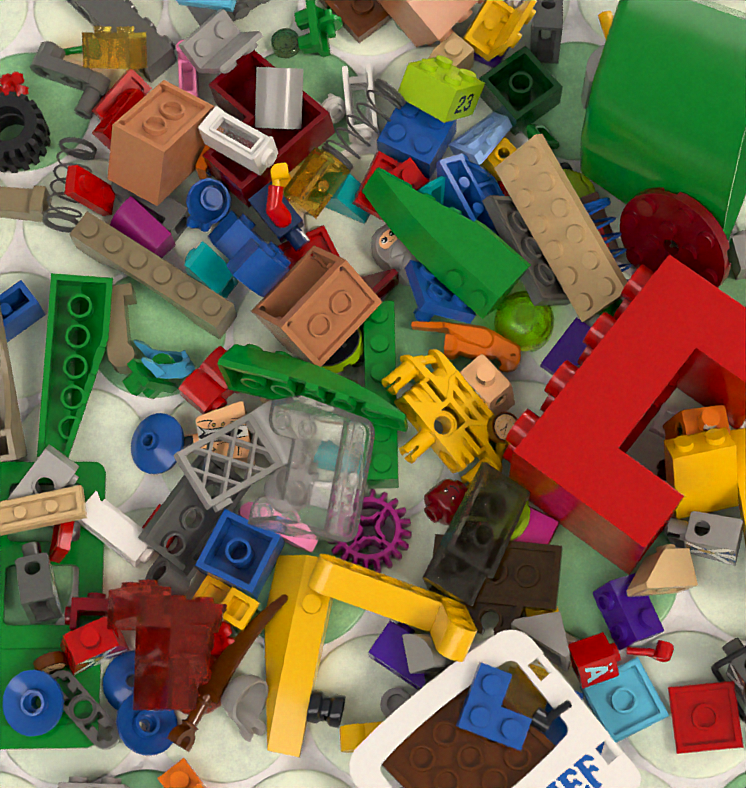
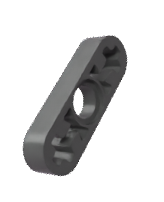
M59 670L51 674L55 680L60 678L62 681H66L69 679L70 682L67 686L74 695L78 690L82 692V694L75 696L68 706L64 705L63 710L97 748L102 750L113 748L119 742L120 736L116 723L70 672ZM62 692V693H63V697H64V702L70 700V699L64 694V692ZM81 701H88L93 706L91 716L86 719H79L74 714L75 706ZM99 714H102L103 718L97 721L103 728L107 729L110 726L113 728L110 733L112 739L109 742L105 739L100 742L97 741L100 734L93 725L89 731L85 728V726L93 723Z

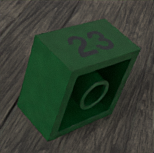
M526 45L479 78V80L485 83L480 97L493 112L509 118L512 124L510 131L514 136L560 104L562 85Z

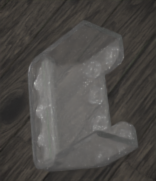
M301 395L272 400L269 413L271 429L277 435L292 439L281 500L270 496L257 498L251 506L248 525L291 537L336 543L353 540L358 533L375 439L373 424L367 418Z

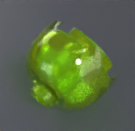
M522 290L511 293L498 306L495 312L494 327L495 332L517 343L521 347V351L530 350V352H534L545 346L551 338L555 318L550 305L534 306L527 291Z

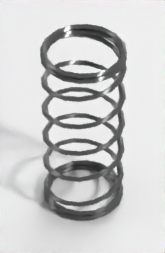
M382 79L374 81L378 91H366L367 99L371 105L363 102L356 103V109L363 119L355 115H346V121L352 131L342 127L336 128V134L344 145L334 140H326V143L323 144L324 146H321L329 158L347 171L353 169L352 163L337 149L329 145L328 142L342 147L358 159H361V157L348 146L338 130H343L355 136L368 147H371V144L354 129L348 117L361 121L379 135L381 132L366 119L358 106L364 105L380 114L388 122H391V119L383 114L369 97V92L385 98L399 110L406 104L404 97Z
M65 137L59 142V147L62 151L57 153L56 158L60 164L53 169L54 176L57 179L50 183L53 194L48 196L46 200L51 208L44 211L42 221L47 227L70 233L74 227L55 225L47 218L64 219L77 225L79 221L76 218L83 216L80 211L73 208L53 207L49 201L52 196L57 195L66 201L79 203L62 196L65 195L64 192L57 193L53 189V184L56 181L66 184L64 181L66 177L59 178L56 174L57 168L61 166L68 169L67 166L79 165L92 173V170L85 165L62 163L59 159L60 154L63 152L82 160L95 159L97 151L95 145L77 137ZM63 143H79L91 148L93 152L76 148L68 149ZM60 210H70L80 215H72L62 212Z

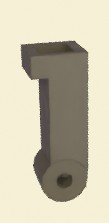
M34 185L33 189L0 186V217L43 222L44 211L50 208L46 201L47 197L50 196L46 186Z
M131 283L113 285L107 354L113 369L120 374L131 373L132 371L127 363L133 358L138 359L131 344L128 305L137 304L136 293Z

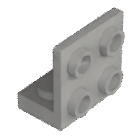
M219 9L178 46L198 73L226 74L236 67V60L251 53L257 48L258 44L256 42L263 35L260 31L240 32L226 11Z

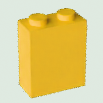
M726 427L663 440L666 483L684 495L674 512L676 519L690 517L691 511L709 513L739 506L736 444Z

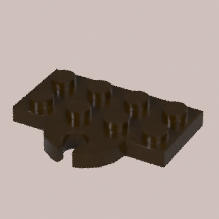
M435 534L429 591L462 603L467 608L476 626V633L482 636L485 631L481 622L482 616L490 611L497 613L499 621L494 628L495 636L501 631L512 630V622L515 619L522 618L524 608L557 612L563 547L560 545Z

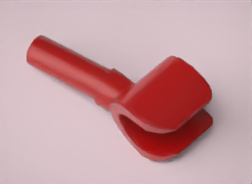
M662 640L657 641L655 649L627 647V655L648 656L663 663L671 659L674 651L672 643Z

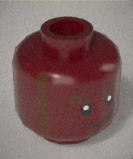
M443 479L424 495L426 506L424 512L434 523L439 522L443 525H452L470 509L471 494L461 481Z

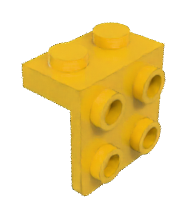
M485 0L462 39L474 48L475 53L486 61H490L497 55L501 57L508 47L513 49L522 37L520 30L535 15L536 10L533 7L537 0H526L516 9H513L503 0Z

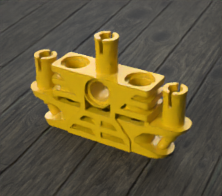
M430 349L426 356H400L401 364L388 376L384 377L381 382L385 388L388 384L390 385L395 381L387 389L392 395H396L412 379L416 382L401 397L394 401L401 412L406 414V418L418 431L414 437L399 448L402 456L405 453L408 454L404 459L413 464L419 456L431 447L451 473L454 474L463 471L477 457L480 461L461 477L463 484L467 481L470 482L466 487L472 492H475L492 474L500 476L503 470L501 463L503 452L510 443H497L495 449L492 448L489 443L492 439L487 432V423L494 414L461 373L437 349ZM431 364L434 371L431 373L425 367L426 365ZM435 420L441 423L443 428L442 434L436 432L434 428Z

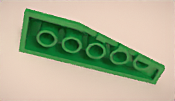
M380 167L374 171L362 189V192L376 212L407 249L441 283L482 319L501 305L531 266L485 224L478 220L472 221L461 215L462 212L454 207L448 208L435 201V197L428 193L422 194L414 190L411 184Z
M51 273L37 457L42 454L48 444L66 457H70L109 340L113 278Z
M234 344L218 360L217 365L229 390L403 432L408 430L406 414L380 396L348 378L323 367L294 358L286 352L275 351V353L264 351L259 346L253 344H246L245 346Z

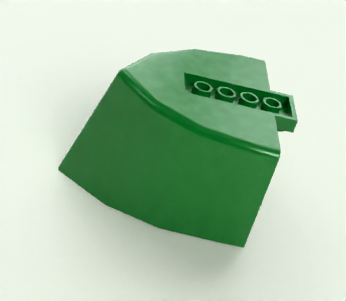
M619 0L593 78L581 131L580 170L582 174L624 204H627L641 191L649 188L664 187L665 191L678 194L681 191L701 203L715 217L729 241L746 196V13L710 0Z

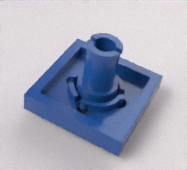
M409 261L404 269L418 306L413 312L415 314L414 317L418 321L430 322L432 317L437 315L470 324L475 318L476 313L441 283L421 262Z

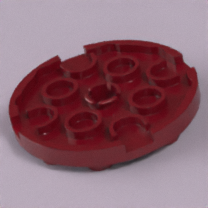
M656 187L641 191L626 204L620 217L619 227L620 233H622L621 240L623 246L627 249L626 258L636 269L644 264L655 272L667 256L671 255L717 288L724 283L731 269V263H728L727 250L730 248L729 242L718 221L701 203L681 191L678 194L665 191L664 187ZM671 240L677 244L678 248L675 246L670 247L672 244Z

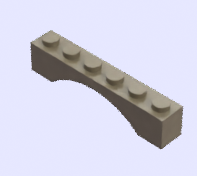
M87 211L69 234L77 249L97 262L119 270L145 285L181 311L196 325L219 340L236 319L237 313L232 302Z
M0 307V462L27 456V450Z

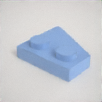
M493 112L448 145L454 155L463 153L469 158V161L480 165L512 128V124L507 116Z

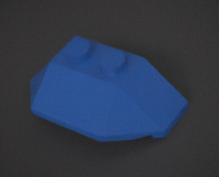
M463 153L438 160L436 163L437 178L439 176L446 178L443 205L448 208L454 207L462 212L461 215L472 221L478 220L499 236L482 202L489 195L504 196L495 177L479 165L469 161V158Z

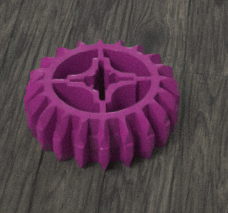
M373 488L370 489L369 497H364L363 490L357 491L358 499L356 500L353 499L352 495L347 494L346 500L348 505L337 502L336 508L341 514L331 512L329 517L336 523H330L326 526L328 532L335 533L327 537L328 544H337L331 549L332 554L335 556L343 553L340 559L345 561L351 559V563L356 565L362 564V567L368 569L370 565H374V570L379 573L381 572L380 563L384 562L385 566L391 569L393 564L390 557L401 561L402 554L397 549L407 551L409 544L402 539H410L412 537V532L405 529L411 525V520L402 518L406 514L405 507L395 510L399 503L398 499L393 498L387 503L388 493L383 492L380 498H376V491ZM364 509H375L380 511H377L374 515L370 517H364L359 513H356ZM388 517L392 520L396 529L391 543L386 540V536L381 532ZM348 520L357 530L350 546L347 545L343 538L344 526ZM373 526L375 535L365 537L363 528ZM370 545L380 550L383 549L375 554L358 553L359 550L362 551L366 546Z

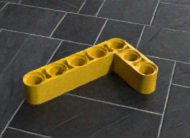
M328 554L319 555L307 584L308 587L320 594L430 632L436 650L444 657L457 662H464L477 632L467 608L462 603Z

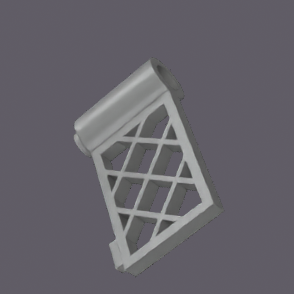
M270 400L249 414L182 449L173 456L206 510L213 507L214 511L218 512L233 503L230 498L231 496L261 480L280 467L289 466L294 468L304 461L301 456L306 452L274 400ZM246 424L252 434L251 443L236 438L238 427ZM218 439L229 443L227 456L212 452L214 440ZM235 445L249 450L247 463L233 459ZM255 452L265 455L271 466L264 469L253 465ZM191 453L204 456L202 470L192 467L186 456ZM210 459L225 463L223 477L208 472ZM231 465L245 470L243 482L229 479ZM206 479L221 483L219 496L213 499L210 497L205 489Z

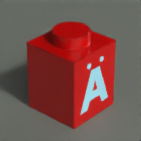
M604 632L568 644L571 667L582 689L619 676L617 662L621 661L619 650L614 642L611 644L608 642Z

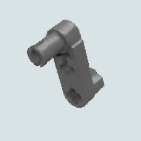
M51 41L42 42L30 65L31 70L45 79L84 91L74 111L82 118L91 119L93 116L92 109L98 104L100 98L105 96L111 83L110 79L102 73L63 60L66 54L64 49Z

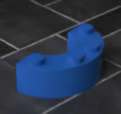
M231 210L208 237L212 244L230 260L226 266L231 274L250 290L261 297H265L290 271L288 266L291 262L283 255L284 252L272 241L267 243L253 230L256 224L243 213L239 217Z

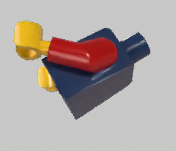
M277 163L271 168L272 181L249 198L248 201L281 243L287 240L297 252L307 245L310 239L301 229L304 226L302 218L288 202V197L284 194V191L294 189L293 179L288 173L287 163Z

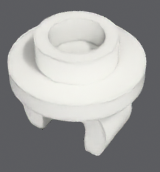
M331 93L328 94V98L320 105L330 112L332 123L336 124L345 116L346 104L342 98Z

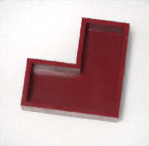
M254 50L247 55H242L236 60L237 65L234 69L226 74L221 73L208 85L216 105L223 111L268 137H273L279 153L274 164L287 163L288 173H290L335 133L330 112L303 91L301 129L255 128L257 67L274 66ZM231 131L226 134V136L249 149L254 146V144ZM210 148L203 154L210 174L216 180L223 182L229 188V191L248 208L251 207L248 199L272 181V166L267 167L260 176L213 148Z

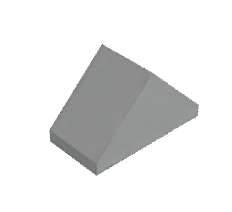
M560 611L519 618L512 622L511 629L527 634L550 662L565 671L569 669L570 652Z

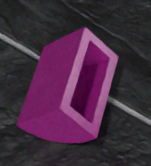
M132 196L118 208L110 222V226L161 258L176 246L172 234Z

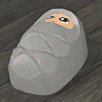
M385 224L377 229L372 236V257L383 271L395 269L398 272L399 283L410 286L404 268L410 260L420 261Z

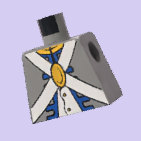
M691 511L689 522L674 518L670 519L667 537L684 540V546L690 549V554L736 566L743 536V520Z

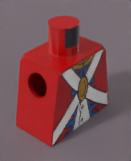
M108 616L99 618L63 635L60 644L73 676L130 650L117 620Z

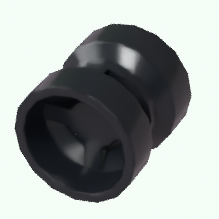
M313 689L308 707L307 722L317 724L320 721H327L330 727L339 728L346 697L338 694L329 697L323 691Z

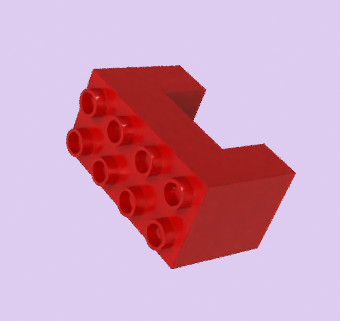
M671 255L667 256L655 272L644 264L634 272L620 294L625 299L618 307L614 317L607 312H603L586 334L583 343L587 347L577 362L580 368L568 360L561 364L544 389L549 394L540 408L544 413L539 417L530 409L523 412L505 438L510 444L502 456L511 464L508 483L521 489L528 501L558 521L559 524L628 575H630L667 526L684 497L683 494L626 454L659 412L662 404L666 403L676 388H678L703 407L724 405L728 423L734 429H740L746 421V307Z

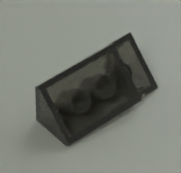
M482 462L422 577L427 589L468 606H473L485 577L494 578L531 492L488 463Z

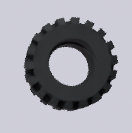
M1 92L0 133L11 125H22L24 128L14 139L0 140V172L6 173L7 169H10L11 173H18L20 168L27 171L30 169V164L34 163L36 166L40 162L39 156L45 157L47 153L45 146H50L51 141L49 138L50 130L40 108H38L33 100L29 101L28 97L24 94L18 97L16 92H9V95L5 96Z

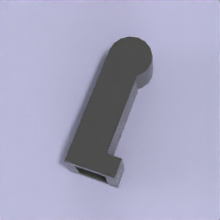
M112 182V189L120 203L123 204L132 196L157 221L162 223L172 234L174 242L177 241L187 228L186 223L188 216H190L188 208L171 197L167 196L156 206Z

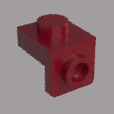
M87 593V598L72 597L71 606H66L65 625L70 626V631L80 628L81 616L113 617V602L111 598H106V594Z

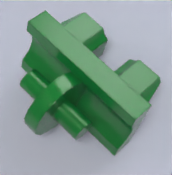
M305 0L306 8L294 13L297 27L301 31L308 28L310 30V33L298 37L299 48L304 54L318 52L322 57L330 56L329 38L336 37V31L340 30L343 26L342 19L338 15H333L331 9L324 10L316 6L315 0Z
M164 353L157 354L152 358L157 364L175 363L170 355ZM133 358L127 363L132 372L122 382L132 395L138 396L143 392L148 398L155 399L161 392L173 393L178 389L176 383H172L168 379L156 378L140 359Z

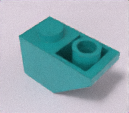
M203 241L197 249L193 248L187 254L184 264L187 274L227 299L239 283L238 279L231 274L226 266L227 263Z

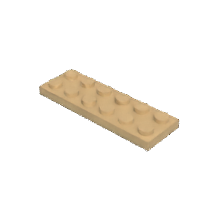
M543 134L534 135L494 169L581 322H586L622 298L620 294L627 280Z

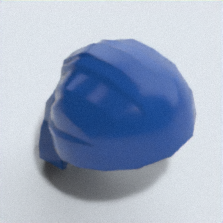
M206 178L198 180L191 186L186 201L190 214L186 223L187 227L198 228L203 232H208L213 224L220 222L228 215L231 209L232 197L229 188L223 182Z

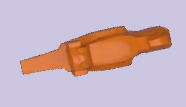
M411 322L413 330L444 333V355L449 360H454L459 356L474 360L480 354H483L488 360L497 359L501 364L499 370L507 373L515 371L520 365L521 347L485 326L451 322Z

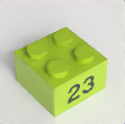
M437 55L434 58L408 63L398 92L408 103L446 123L473 115L485 83L477 79V75L467 69H459L452 65L453 62L449 58Z

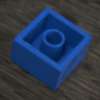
M406 101L401 110L394 109L390 116L391 122L386 123L377 139V151H381L401 164L411 157L424 177L430 180L436 170V163L442 159L449 146L448 144L451 143L456 134L457 119L444 123Z
M224 509L195 566L202 574L213 577L257 600L285 542L281 535Z

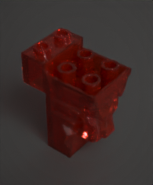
M145 579L138 580V582H123L121 588L109 590L107 629L136 631L133 710H196L197 687L208 684L212 678L209 658L214 647V633L219 632L223 614L227 611V604H215L212 597H195L192 600L186 599L185 595H171V587L158 586V580Z

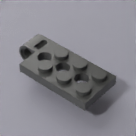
M198 455L191 466L202 470L204 456ZM210 459L208 472L223 477L225 463ZM230 469L229 479L237 482L244 481L242 477ZM184 474L138 537L159 554L147 572L146 584L169 602H176L181 599L188 591L191 580L198 571L195 564L223 510L226 509L232 512L250 486L231 496L230 498L233 503L215 512L213 507L206 510ZM206 479L205 489L211 484L214 486V494L211 498L219 496L221 483ZM195 510V521L191 525H186L185 517L187 513ZM172 536H176V547L171 551H167V541Z

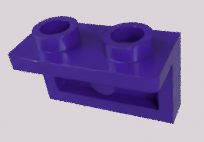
M636 573L611 580L593 591L597 607L601 611L618 650H623L636 642L657 636L665 631L648 595L628 597L626 590Z

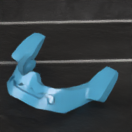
M133 340L134 344L147 357H142L141 361L156 378L182 379L195 370V365L185 350L181 352L156 350L143 341ZM164 353L170 355L175 363L157 364L152 358L157 354Z

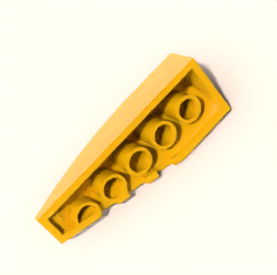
M279 555L267 606L283 594L288 596V600L264 628L266 683L268 685L266 701L267 750L300 757L307 726L309 702L312 691L315 688L334 598L320 594L307 585L318 557L310 555Z

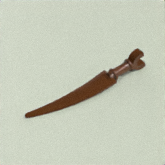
M281 595L268 605L234 638L235 641L226 647L197 688L196 693L200 694V697L195 698L197 702L186 720H182L181 725H177L171 730L167 736L168 740L187 752L191 750L195 742V732L198 731L197 725L206 710L212 708V702L219 703L223 692L243 657L261 631L287 602V595Z

